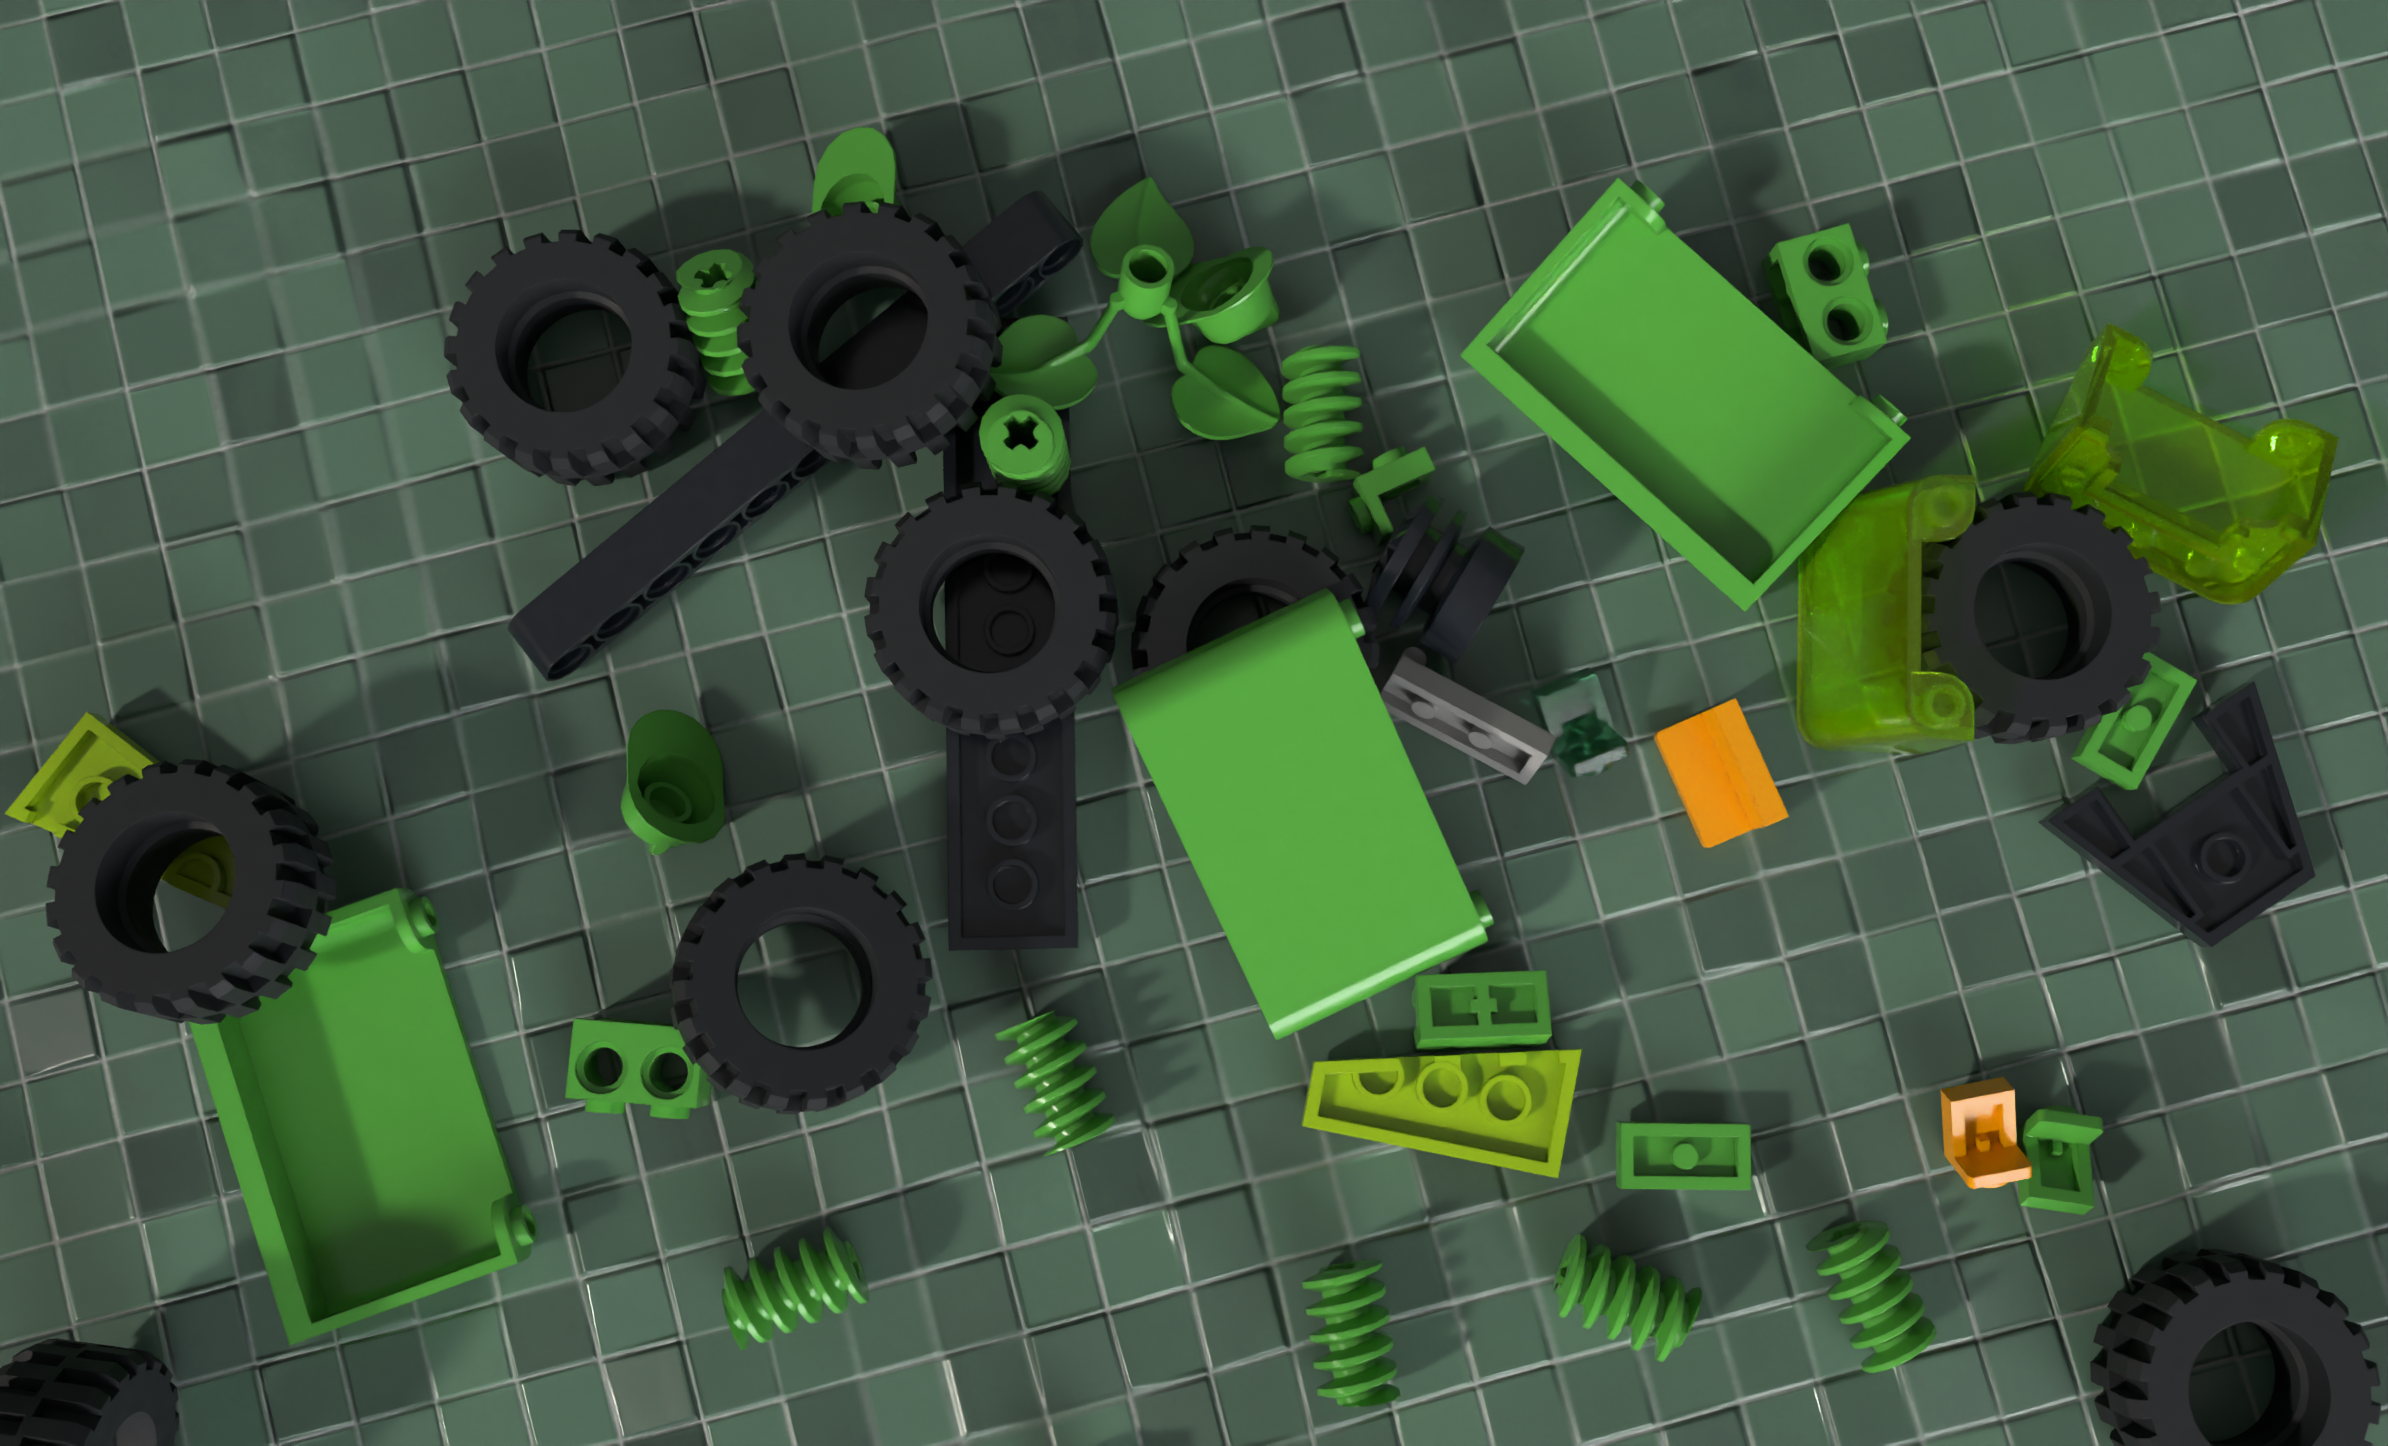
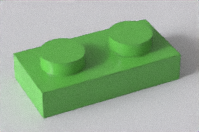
M2150 652L2143 655V659L2149 661L2152 667L2143 684L2127 688L2130 691L2131 699L2117 712L2102 715L2100 723L2087 728L2071 757L2074 761L2125 791L2138 788L2197 682V679Z
M1616 1121V1186L1620 1189L1751 1190L1750 1124L1745 1122Z

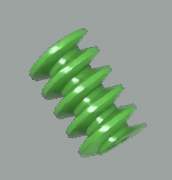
M731 249L711 250L694 256L684 262L676 271L677 282L682 286L678 294V300L681 309L686 312L688 328L694 333L692 337L696 350L701 352L700 360L703 369L708 372L706 376L710 388L721 395L737 396L755 391L748 384L741 366L744 360L749 357L737 347L736 327L740 323H749V318L739 309L743 290L747 287L756 289L758 281L757 276L752 272L754 268L752 261L743 253Z
M1337 344L1308 346L1298 350L1294 355L1289 356L1282 362V375L1291 380L1283 386L1282 398L1288 404L1293 405L1284 411L1283 423L1288 428L1294 430L1284 437V448L1288 452L1296 454L1285 461V473L1288 476L1305 482L1328 483L1351 480L1363 475L1361 472L1347 469L1346 464L1348 461L1364 456V448L1346 444V437L1363 431V423L1345 419V412L1362 406V398L1344 394L1345 387L1361 382V374L1343 369V363L1360 357L1359 348Z
M1023 393L1005 396L990 406L982 417L979 437L982 451L997 482L1019 484L1023 493L1033 496L1038 490L1049 496L1057 493L1068 478L1071 460L1062 421L1054 408L1039 397Z
M1056 1010L994 1034L997 1041H1017L1018 1046L1004 1058L1006 1065L1027 1066L1028 1070L1013 1083L1015 1089H1036L1037 1095L1023 1107L1024 1113L1045 1114L1047 1119L1032 1132L1035 1139L1055 1138L1056 1144L1042 1157L1088 1141L1104 1133L1116 1122L1113 1113H1093V1109L1106 1098L1104 1088L1084 1089L1083 1085L1097 1073L1094 1064H1074L1073 1061L1087 1049V1044L1085 1040H1065L1064 1036L1078 1024L1076 1016H1056L1054 1013Z
M1878 1220L1856 1221L1830 1228L1816 1235L1805 1246L1808 1252L1828 1250L1830 1256L1815 1268L1819 1276L1839 1274L1841 1280L1834 1284L1827 1293L1830 1300L1851 1299L1853 1304L1844 1309L1838 1317L1842 1324L1862 1322L1864 1328L1855 1333L1849 1340L1853 1349L1874 1348L1875 1352L1861 1363L1864 1372L1869 1373L1889 1370L1907 1362L1925 1350L1935 1339L1937 1333L1932 1320L1922 1316L1926 1306L1920 1295L1910 1292L1914 1284L1910 1273L1907 1270L1898 1268L1902 1261L1900 1251L1896 1246L1886 1244L1891 1235L1885 1222Z
M828 1227L823 1229V1250L817 1252L806 1237L799 1238V1259L792 1261L780 1246L774 1248V1269L769 1271L766 1270L756 1256L749 1258V1279L744 1281L732 1266L725 1267L722 1300L727 1322L734 1340L740 1350L745 1351L749 1345L750 1334L759 1343L768 1342L774 1335L775 1324L784 1333H791L796 1331L799 1325V1313L809 1323H816L821 1321L823 1317L824 1303L834 1313H842L846 1311L848 1306V1291L858 1303L865 1304L869 1302V1290L863 1267L854 1246L847 1240L841 1242L832 1229Z
M1576 1234L1564 1251L1553 1284L1554 1294L1559 1296L1557 1316L1565 1318L1576 1304L1583 1306L1582 1327L1590 1329L1596 1320L1603 1315L1607 1317L1606 1338L1614 1340L1625 1326L1632 1328L1630 1349L1639 1351L1648 1338L1652 1337L1656 1339L1655 1360L1659 1362H1664L1674 1348H1679L1684 1342L1696 1320L1703 1294L1700 1287H1693L1685 1293L1682 1280L1675 1276H1669L1660 1283V1274L1657 1268L1651 1265H1645L1636 1273L1635 1262L1628 1255H1620L1611 1263V1251L1604 1244H1596L1587 1253V1241L1584 1235Z
M1366 1259L1332 1264L1320 1268L1319 1273L1302 1281L1303 1289L1322 1292L1323 1298L1306 1307V1315L1326 1320L1325 1327L1309 1334L1310 1342L1329 1345L1330 1349L1329 1353L1313 1360V1368L1333 1372L1334 1378L1316 1387L1317 1395L1334 1398L1337 1400V1404L1345 1407L1382 1405L1395 1401L1401 1396L1398 1387L1385 1383L1398 1373L1395 1361L1381 1357V1355L1390 1351L1394 1346L1392 1335L1384 1331L1375 1330L1390 1320L1388 1308L1372 1303L1383 1297L1386 1293V1286L1381 1280L1366 1277L1383 1266L1381 1260Z

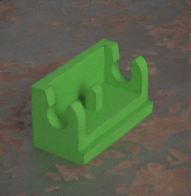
M1546 970L1416 975L1411 1001L1412 1007H1415L1416 1028H1414L1413 1032L1414 1052L1542 1047L1552 1036Z

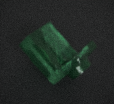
M1589 667L1530 691L1542 729L1557 736L1550 750L1551 756L1571 777L1601 774L1610 769L1614 761L1630 754L1627 741L1614 729L1598 676Z

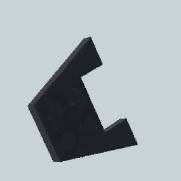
M2255 681L2240 685L2191 718L2228 772L2135 835L2131 834L2099 786L2089 787L2038 822L2200 947H2213L2316 876Z

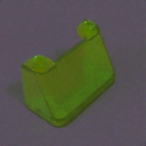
M2108 323L2092 341L2027 473L2022 492L2032 491L2037 496V499L2050 492L2070 496L2073 501L2071 510L2086 504L2099 509L2106 516L2102 525L2109 530L2121 525L2134 539L2127 548L2135 560L2145 556L2153 572L2208 600L2231 605L2246 603L2252 600L2316 545L2339 437L2309 422L2283 418L2271 421L2251 438H2248L2142 385L2153 364L2151 349L2139 337Z
M1933 475L1859 492L1798 556L1796 719L1799 732L1804 740L1813 747L1827 751L1925 754L1974 741V702L1972 693L1966 684L1954 675L1942 672H1921L1922 542L1951 540L1965 532L1973 521L1975 512V475Z

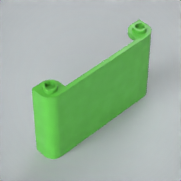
M1617 178L1460 356L1746 612L1911 439L1900 428L1907 418L1880 394H1877L1871 402L1861 395L1854 394L1666 227L1665 221L1658 214L1665 204L1653 191L1639 180H1636L1631 187H1628L1621 179Z
M1327 588L1111 688L1124 721L1276 1041L1488 942L1485 928L1494 924L1491 913L1479 890L1476 889L1469 893L1357 644L1356 639L1365 635L1361 620L1349 598L1338 603L1333 593Z
M394 888L324 913L333 918L327 936L317 934L310 947V950L316 952L317 956L306 971L295 968L288 976L292 981V987L279 998L272 999L260 996L261 1006L258 1011L241 1018L226 1014L221 1023L200 1025L189 1022L289 1345L520 1263L530 1257L531 1243L538 1240V1228L535 1217L528 1205H521L434 937V934L439 931L436 911L427 897L419 898L409 888Z

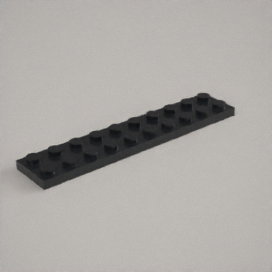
M1057 317L1069 324L1068 317ZM1003 318L1001 320L1002 328L996 333V336L999 338L1008 326L1021 318ZM993 391L989 401L976 399L971 408L978 416V419L967 432L957 425L945 435L951 446L943 450V482L946 499L962 494V484L981 482L984 490L998 489L999 483L992 475L982 451L979 437L982 417L992 404L1003 398L996 391ZM1069 407L1055 411L1062 421L1071 460ZM1071 465L1067 480L1061 489L1051 496L1056 498L1058 507L1067 513L1072 510ZM1008 554L980 556L958 567L945 580V651L962 665L984 672L1010 670L1032 659L1047 642L1055 619L1053 592L1042 573L1026 560ZM1075 711L1062 721L1058 717L1044 724V730L1025 735L1024 732L1008 734L1007 739H987L985 735L972 733L967 736L951 731L946 727L949 951L1079 948Z

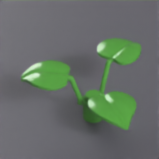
M1151 177L1141 180L1118 196L1103 212L1093 228L1090 238L1092 260L1100 272L1108 277L1118 278L1119 283L1117 292L1110 295L1107 307L1089 336L1078 344L1075 330L1064 320L1044 314L1021 318L1008 326L998 339L1003 345L1002 364L996 368L991 367L989 372L996 382L994 391L1002 397L1023 393L1041 398L1051 405L1054 410L1069 408L1080 403L1095 388L1098 372L1093 362L1085 354L1091 352L1096 347L1117 312L1123 309L1129 316L1141 320L1149 319L1161 313L1165 318L1176 367L1184 374L1174 383L1170 396L1173 411L1184 427L1203 438L1230 440L1272 429L1279 423L1281 418L1279 404L1271 386L1259 369L1244 355L1228 347L1210 345L1202 348L1197 353L1193 365L1187 360L1176 317L1177 301L1169 296L1172 281L1181 276L1190 266L1194 254V241L1185 221L1165 200Z

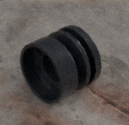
M1431 492L1423 504L1402 520L1371 572L1373 575L1370 588L1362 608L1372 606L1374 616H1376L1390 592L1402 598L1403 602L1389 623L1395 629L1401 627L1417 608L1429 615L1423 627L1419 643L1456 664L1506 586L1525 551V547L1490 526L1479 535L1469 548L1458 542V539L1464 527L1467 513L1458 509L1445 532L1437 530L1430 524L1445 500Z

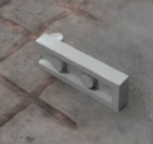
M1417 647L1405 649L1380 693L1387 711L1526 785L1547 758L1557 736L1425 667L1427 657L1421 649Z

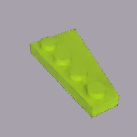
M86 712L4 814L55 833L54 836L62 839L66 830L76 831L83 821V818L78 813L93 797L103 801L111 795L107 789L109 784L126 774L142 779L141 770L148 765L156 764L160 761L101 715ZM215 836L197 842L172 861L161 879L169 882V885L227 909L233 895L236 879V868L232 850L224 836Z
M1582 1049L1314 1060L1301 1125L1303 1127L1558 1178Z

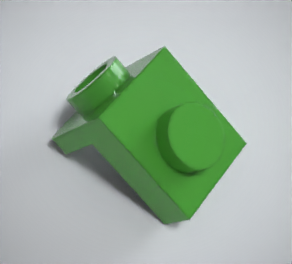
M1405 446L1392 449L1371 461L1372 471L1358 476L1354 480L1351 489L1354 498L1347 500L1349 512L1361 535L1370 532L1377 546L1389 541L1394 531L1382 503L1428 483L1436 470L1425 446L1409 454Z
M2061 1105L2047 1106L2037 1110L2016 1131L2017 1146L2032 1163V1177L2018 1180L2019 1206L2085 1215L2095 1207L2089 1145L2103 1133L2102 1118L2082 1115L2072 1107Z

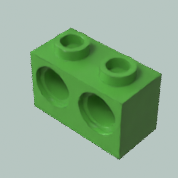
M1849 223L1779 242L1761 261L1782 330L1827 370L1868 359L1887 343V313L1881 301L1878 299L1874 300L1867 279L1869 274L1867 251L1861 241H1855ZM1808 260H1817L1824 263L1830 270L1831 281L1817 279L1809 270ZM1827 318H1836L1845 323L1849 329L1850 340L1844 341L1834 337L1828 329Z
M602 1017L574 1018L565 1098L586 1100L585 1111L622 1114L625 1113L626 1103L651 1105L650 1116L689 1119L690 1108L697 1109L710 1104L712 1084L706 1080L709 1076L697 1063L693 1065L682 1049L685 1043L679 1029H674L673 1023ZM606 1048L616 1051L623 1063L622 1074L614 1084L605 1081L597 1069L598 1057ZM670 1053H675L682 1057L688 1067L687 1080L680 1089L667 1085L661 1075L662 1062Z

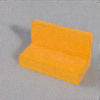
M1736 698L1655 733L1654 740L1698 839L1704 848L1713 847L1750 830L1767 827L1789 817Z

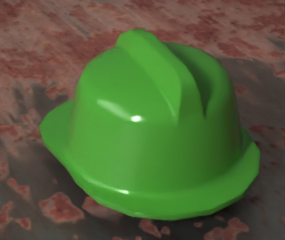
M855 127L841 133L828 145L818 163L812 214L826 208L832 217L843 215L842 206L844 203L864 201L872 213H878V207L883 202L903 206L896 196L897 165L895 151L886 136L874 128Z
M1253 246L1225 257L1190 264L1189 268L1181 276L1172 281L1169 296L1177 301L1176 317L1178 325L1190 323L1211 342L1227 344L1275 324L1279 320L1280 309L1268 280L1269 273L1274 265L1273 253L1266 247ZM1161 313L1149 319L1141 320L1145 325L1157 328L1166 327L1164 315Z
M657 709L641 716L631 728L627 743V782L622 793L621 812L625 823L631 831L648 843V850L652 855H661L669 848H676L684 844H701L715 838L724 825L723 765L719 747L709 731L697 720L676 710Z

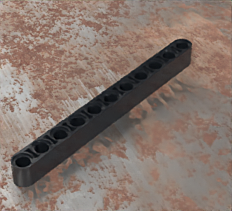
M1040 190L1033 191L1020 198L962 247L991 292L989 295L998 309L1001 321L1074 260L1083 246V238L1045 193ZM907 291L819 364L823 377L835 387L856 390L872 388L898 376L916 357L924 341L928 322V311L924 302L914 292ZM764 409L521 609L509 623L508 631L547 681H556L570 675L831 460L824 458L813 447L808 448Z

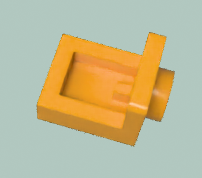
M2004 1077L1941 1089L1944 1156L1969 1188H1997L2004 1186L2008 1182L2032 1177V1163L2017 1146L2015 1089Z

